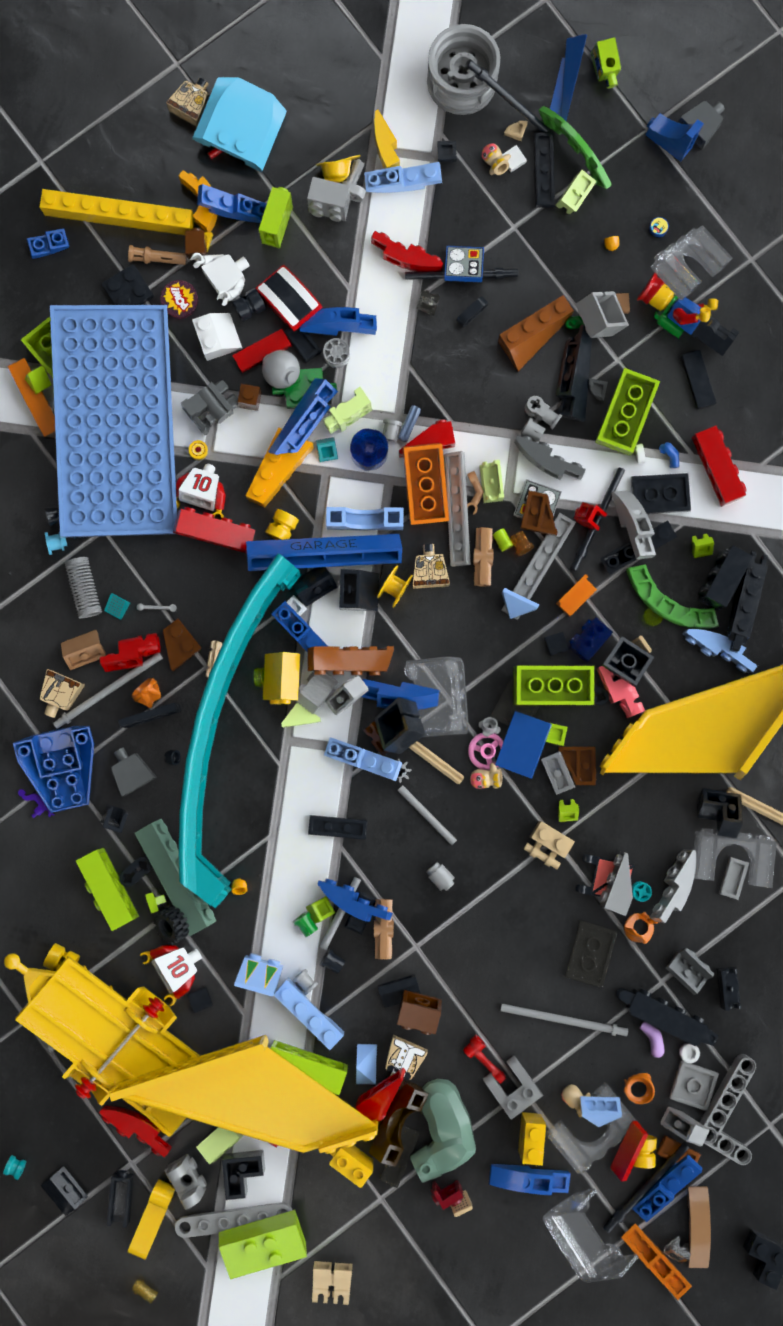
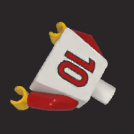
M205 464L203 470L193 468L190 473H186L177 479V508L180 506V501L214 511L215 508L214 518L216 514H220L221 518H224L222 510H224L226 495L223 484L219 482V476L214 474L215 467L213 465Z
M162 945L150 952L146 951L140 954V956L147 955L148 960L143 962V964L152 962L169 991L164 1000L168 997L173 999L169 1006H173L177 999L190 991L195 980L194 974L197 972L194 963L202 959L197 949L187 954L184 948L179 949L176 945Z

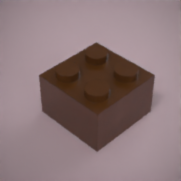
M404 990L398 1011L397 1025L406 1030L417 1029L426 1035L436 1034L441 1016L442 999Z

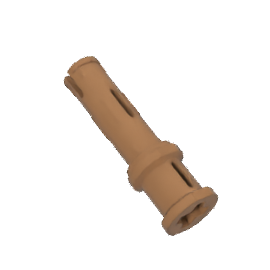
M129 245V262L141 261L148 264L151 261L186 265V253L151 250L149 247L137 248Z

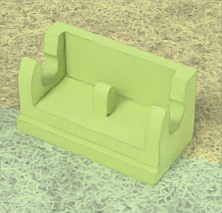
M581 170L575 175L556 206L558 208L565 207L567 214H571L573 211L576 212L596 183V180Z
M494 460L492 463L483 462L480 465V475L484 491V503L503 501L504 491L500 460Z
M218 1127L196 1148L206 1161L212 1164L236 1144L243 1135Z

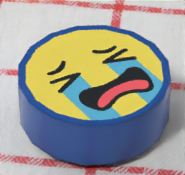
M663 217L654 218L649 226L650 233L655 237H663L669 228L667 220Z

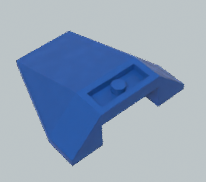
M71 726L35 734L13 742L17 762L51 813L89 805L94 755V741L90 726Z

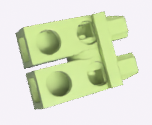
M361 387L354 390L355 397L351 400L340 403L337 408L332 407L329 409L330 415L323 419L330 434L338 429L341 432L345 431L346 426L352 425L372 411L371 401Z

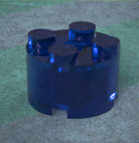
M369 428L358 431L353 436L350 444L351 458L355 465L364 471L380 468L388 457L386 437L380 431ZM366 447L372 448L373 452H366Z

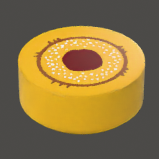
M193 441L189 445V454L195 460H203L208 455V447L203 441Z

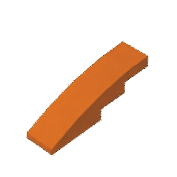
M23 358L9 365L8 368L43 436L45 437L55 432V415L43 391L35 394L25 380L26 375L32 371L26 359Z
M636 1223L621 1237L677 1300L692 1287L687 1279Z

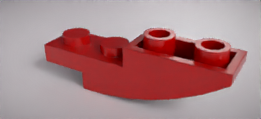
M374 231L371 236V244L383 250V259L393 265L417 272L442 271L443 269L442 260L436 255H429L419 245L414 246L410 244L409 248L406 249L402 243L393 242L383 232L378 233Z
M107 1105L99 1112L102 1115L103 1121L114 1125L116 1131L121 1136L130 1138L133 1133L137 1134V1139L142 1143L150 1145L152 1147L151 1150L157 1156L165 1158L171 1150L172 1146L158 1135L161 1130L144 1115L126 1108Z

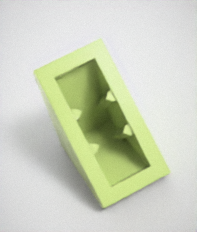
M297 702L281 724L283 728L321 722V718L316 714H311V712Z

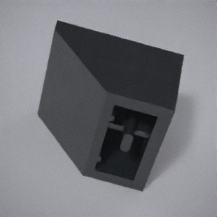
M341 569L339 609L378 612L379 573Z

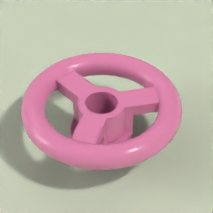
M483 733L476 735L468 747V755L473 765L479 769L490 770V764L493 763L492 757L496 753L495 748L498 745L500 749L502 748L504 742L502 738L496 734L488 737L484 736ZM483 738H491L495 740L491 744L486 743L482 746L476 745V743ZM486 747L491 749V753L489 755H486L484 753V749ZM474 750L480 752L481 756L486 758L487 765L480 763L475 758Z

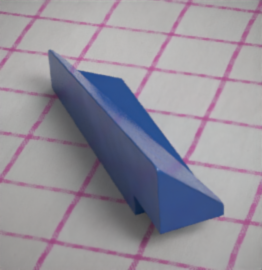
M587 34L567 38L565 58H562L550 107L552 111L561 116L565 121L567 120Z
M315 378L269 449L268 452L270 454L296 453L300 450L330 409L327 403L338 392L326 379Z

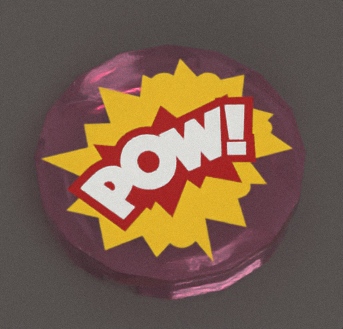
M182 280L172 281L167 284L162 290L160 297L161 305H167L168 315L179 319L193 314L199 301L197 291L193 285Z

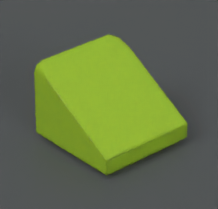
M43 366L31 371L25 377L26 382L35 394L52 386Z
M327 896L306 906L315 924L335 913Z

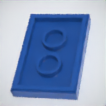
M515 711L495 765L532 779L552 724Z

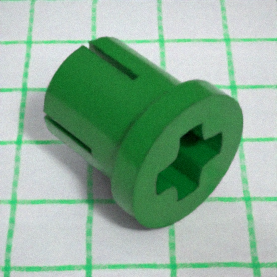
M309 911L301 914L293 921V924L299 927L305 937L310 936L318 929L311 919Z

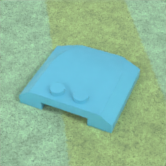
M218 77L194 133L193 140L209 148L213 146L245 161V165L262 172L287 111L273 94L239 77Z

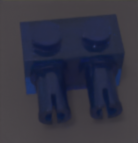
M596 617L593 620L588 619L582 626L583 632L580 635L576 633L569 641L572 643L569 648L585 662H588L613 633L611 629Z

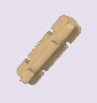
M211 641L210 648L212 649L209 651L207 662L209 667L206 669V677H209L219 650L222 647V642Z

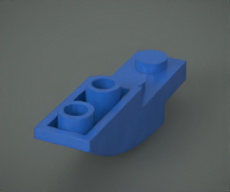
M204 184L198 186L197 205L208 208L210 213L242 221L261 223L266 203L239 193L232 195Z
M325 308L319 310L301 325L300 332L337 336L338 331L376 335L377 319L376 315L360 314L359 308Z
M286 601L271 614L307 653V648L328 646Z
M363 679L369 691L361 697L377 701V707L387 708L398 697L416 702L418 710L438 706L439 690L402 682L401 686L397 687Z
M328 878L325 881H318V886L323 893L346 913L370 922L372 915L385 920H391L393 913L387 911L388 907L377 904L375 907L369 905L370 901L366 899H358L359 893L354 891V887L343 884V887L337 886V881Z
M687 1154L668 1170L634 1206L633 1210L648 1222L674 1200L676 1193L702 1173V1167Z
M491 1164L489 1185L540 1195H552V1192L568 1193L571 1173L565 1170L531 1169L529 1166Z

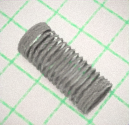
M78 557L66 561L64 564L68 572V581L71 585L70 588H72L73 598H75L73 601H75L76 611H78V618H88L101 614L102 609L99 605L100 602H97L99 599H96L98 596L96 595L97 592H95L96 589H94L96 586H94L93 576H90L92 573L90 566H88L90 564L88 558Z

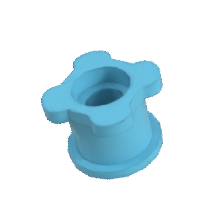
M45 532L49 555H52L53 550L62 549L64 551V546H67L66 537H60V532L48 536V532Z

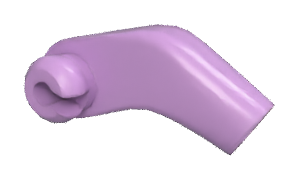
M644 1021L639 1029L650 1040L651 1055L657 1058L662 1057L665 1051L662 1034L659 1029Z

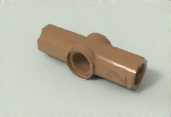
M476 528L473 565H475L474 586H491V566H493V532L491 528Z
M376 899L375 907L377 904L388 907L387 911L392 912V899ZM376 917V920H374L375 959H392L394 929L392 917L391 920Z

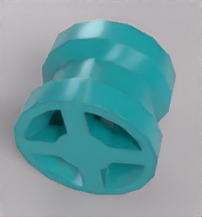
M641 881L633 883V898L640 902L649 900L652 895L651 887Z
M11 1155L3 1174L6 1176L12 1175L14 1179L19 1180L27 1161L18 1160L16 1156Z

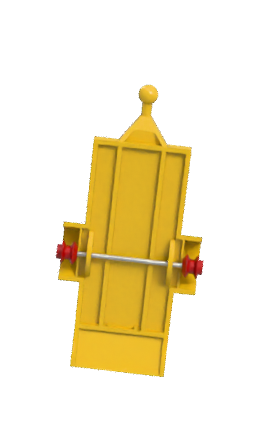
M14 953L8 954L5 957L4 965L6 968L16 969L24 975L28 1003L15 1017V1020L73 1062L62 1077L64 1079L72 1077L81 1084H75V1092L79 1097L83 1099L85 1097L90 1098L89 1092L91 1091L97 1102L102 1106L110 1097L109 1093L116 1083L200 1056L167 1031L177 1017L164 1001L144 986L137 988L126 1000L114 991L111 985L109 987L89 972L86 966H81L70 956L62 962L56 971L27 968L20 962V957ZM123 1099L144 1114L169 1137L173 1135L186 1119V1117Z

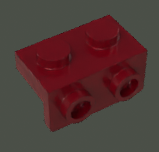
M436 1180L432 1182L431 1196L437 1206L441 1205L444 1210L449 1206L454 1207L461 1203L464 1195L458 1180L442 1190Z

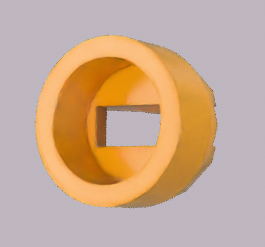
M619 236L605 238L604 245L609 251L616 250L619 246Z
M240 878L235 879L231 885L232 893L235 895L245 894L247 892L246 881Z

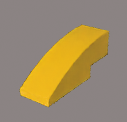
M376 110L374 119L375 143L381 164L384 169L400 166V159L394 151L397 149V140L380 111Z

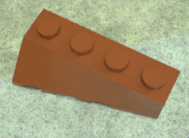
M564 295L499 335V344L518 372L572 316L574 310Z
M313 646L307 648L308 671H314V675H326V672H333V675H344V672H351L352 676H360L362 672H369V676H380V672L388 670L394 646H387L381 649H377V646L362 647L361 649H358L357 646L343 647V649L339 646Z

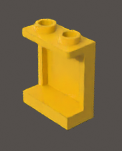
M355 1145L347 1148L344 1146L336 1148V1151L330 1153L333 1158L329 1165L359 1188H362L373 1173V1159Z

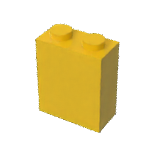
M279 652L265 654L263 700H270V704L278 705L291 704V701L298 700L299 653Z
M522 1112L518 1152L522 1164L543 1166L546 1123L541 1114Z

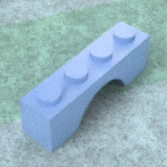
M326 507L327 530H403V508L384 507L376 510H355L346 507Z
M289 977L275 991L274 996L329 1050L344 1036V1031L331 1018L319 1011Z

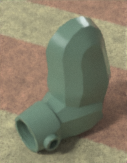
M445 1079L429 1081L422 1087L429 1095L421 1112L428 1122L433 1141L429 1146L425 1145L410 1156L422 1183L458 1168L467 1162L476 1151L470 1116L461 1100L456 1085Z

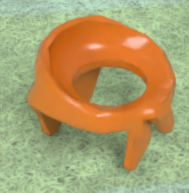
M153 678L145 680L132 693L133 700L152 708L153 702L161 698L157 681Z
M646 912L642 914L634 913L625 922L624 933L629 940L646 944L653 935V923L657 924L658 922L650 919ZM638 919H642L647 923L648 930L644 935H639L633 928L635 921Z
M639 1073L629 1077L628 1080L624 1079V1093L631 1102L642 1105L653 1100L655 1089L650 1074ZM635 1082H643L647 1087L646 1093L641 1097H636L631 1093V1086Z

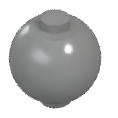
M276 350L263 358L262 374L269 385L284 389L292 386L297 381L300 374V365L292 353L285 350Z

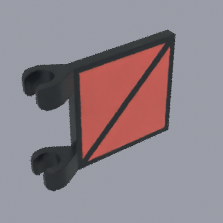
M584 854L582 861L595 864L591 887L577 884L576 891L600 897L602 892L606 891L608 885L606 883L607 877L610 872H613L615 867L613 865L614 860ZM629 864L632 882L635 865Z

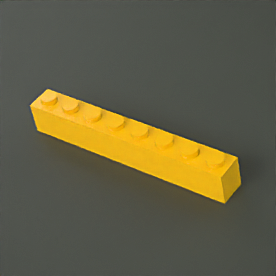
M42 189L40 209L45 216L185 235V231H190L194 227L193 211L190 209Z

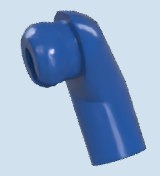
M669 442L661 444L659 447L660 453L667 454L670 457V468H679L678 450Z

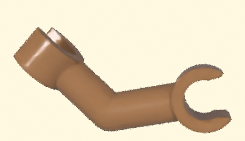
M472 471L467 476L476 493L471 502L467 504V508L474 506L475 511L473 515H475L478 510L477 505L484 491L475 471Z

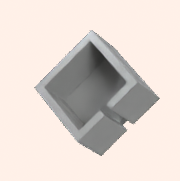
M313 177L307 197L309 213L315 217H329L336 222L346 221L351 201L350 185Z
M614 291L592 292L576 303L578 313L585 324L586 332L590 338L610 337L629 326Z

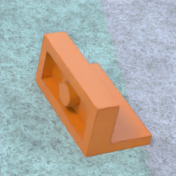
M586 574L556 603L569 617L597 590L587 580L588 576Z

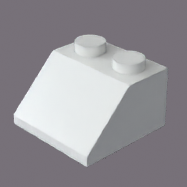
M209 313L192 319L207 361L242 349L230 313Z

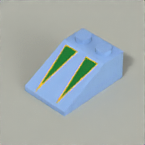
M250 953V956L246 955L234 986L273 997L278 987L283 965H280V961L275 959L262 960V956Z

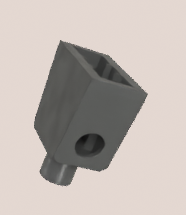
M703 101L681 116L678 122L681 124H693L697 119L704 123L695 141L701 149L706 146L723 121V117L720 114L725 110L724 105L717 101L711 106L707 101Z
M124 747L114 752L119 763L113 765L111 769L121 796H126L157 778L137 753L128 756Z

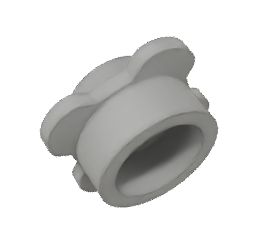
M487 717L479 722L478 726L482 728L483 735L486 737L494 733L499 734L501 731L497 720L492 717Z

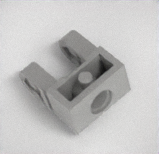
M512 1056L506 1062L518 1077L522 1086L512 1094L507 1096L491 1073L483 1078L485 1084L511 1120L544 1096L515 1056Z
M188 1154L168 1164L164 1170L185 1210L196 1205L201 1200L206 1190L205 1186H207L203 1175H199L196 1170L198 1168L196 1161L193 1157L190 1158ZM185 1174L190 1175L192 1181L185 1182L182 1176Z

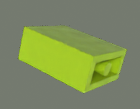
M272 187L259 227L261 242L276 248L281 246L293 208L291 192L283 187Z

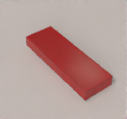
M280 329L234 354L233 358L243 373L262 363L263 358L267 354L276 350L288 349L291 347V343L283 329Z
M638 1121L631 1122L610 1167L621 1182L627 1181L648 1136V1133Z

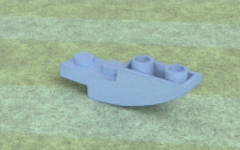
M439 162L403 169L401 166L364 172L366 191L374 193L415 191L425 189L427 185L442 183Z
M687 629L683 632L687 642L692 645L697 644L701 647V652L709 657L711 655L714 657L720 652V656L728 662H734L737 665L736 668L743 673H751L757 667L756 664L742 655L746 649L744 646L741 645L738 653L729 651L732 640H728L726 636L699 629Z
M331 737L324 756L394 781L397 780L402 762Z

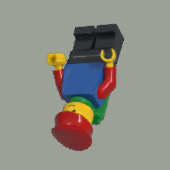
M655 272L636 300H642L646 305L649 303L659 310L654 315L655 319H657V324L679 339L682 333L686 331L695 338L698 336L703 343L723 356L734 342L739 331L733 328L730 332L721 326L716 318H711V310L714 311L718 308L719 301L710 298L707 305H704V303L695 304L684 296H681L677 301L678 296H674V290L665 284L668 279L659 278Z

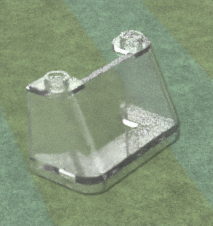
M447 656L406 661L405 675L414 681V685L439 690L438 706L418 710L420 714L418 719H421L425 731L423 737L467 734L469 725L465 672L462 659Z

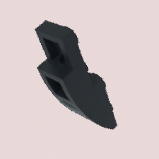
M667 520L653 528L655 534L651 537V540L656 550L677 538V535ZM631 541L600 558L609 575L638 560L635 557Z

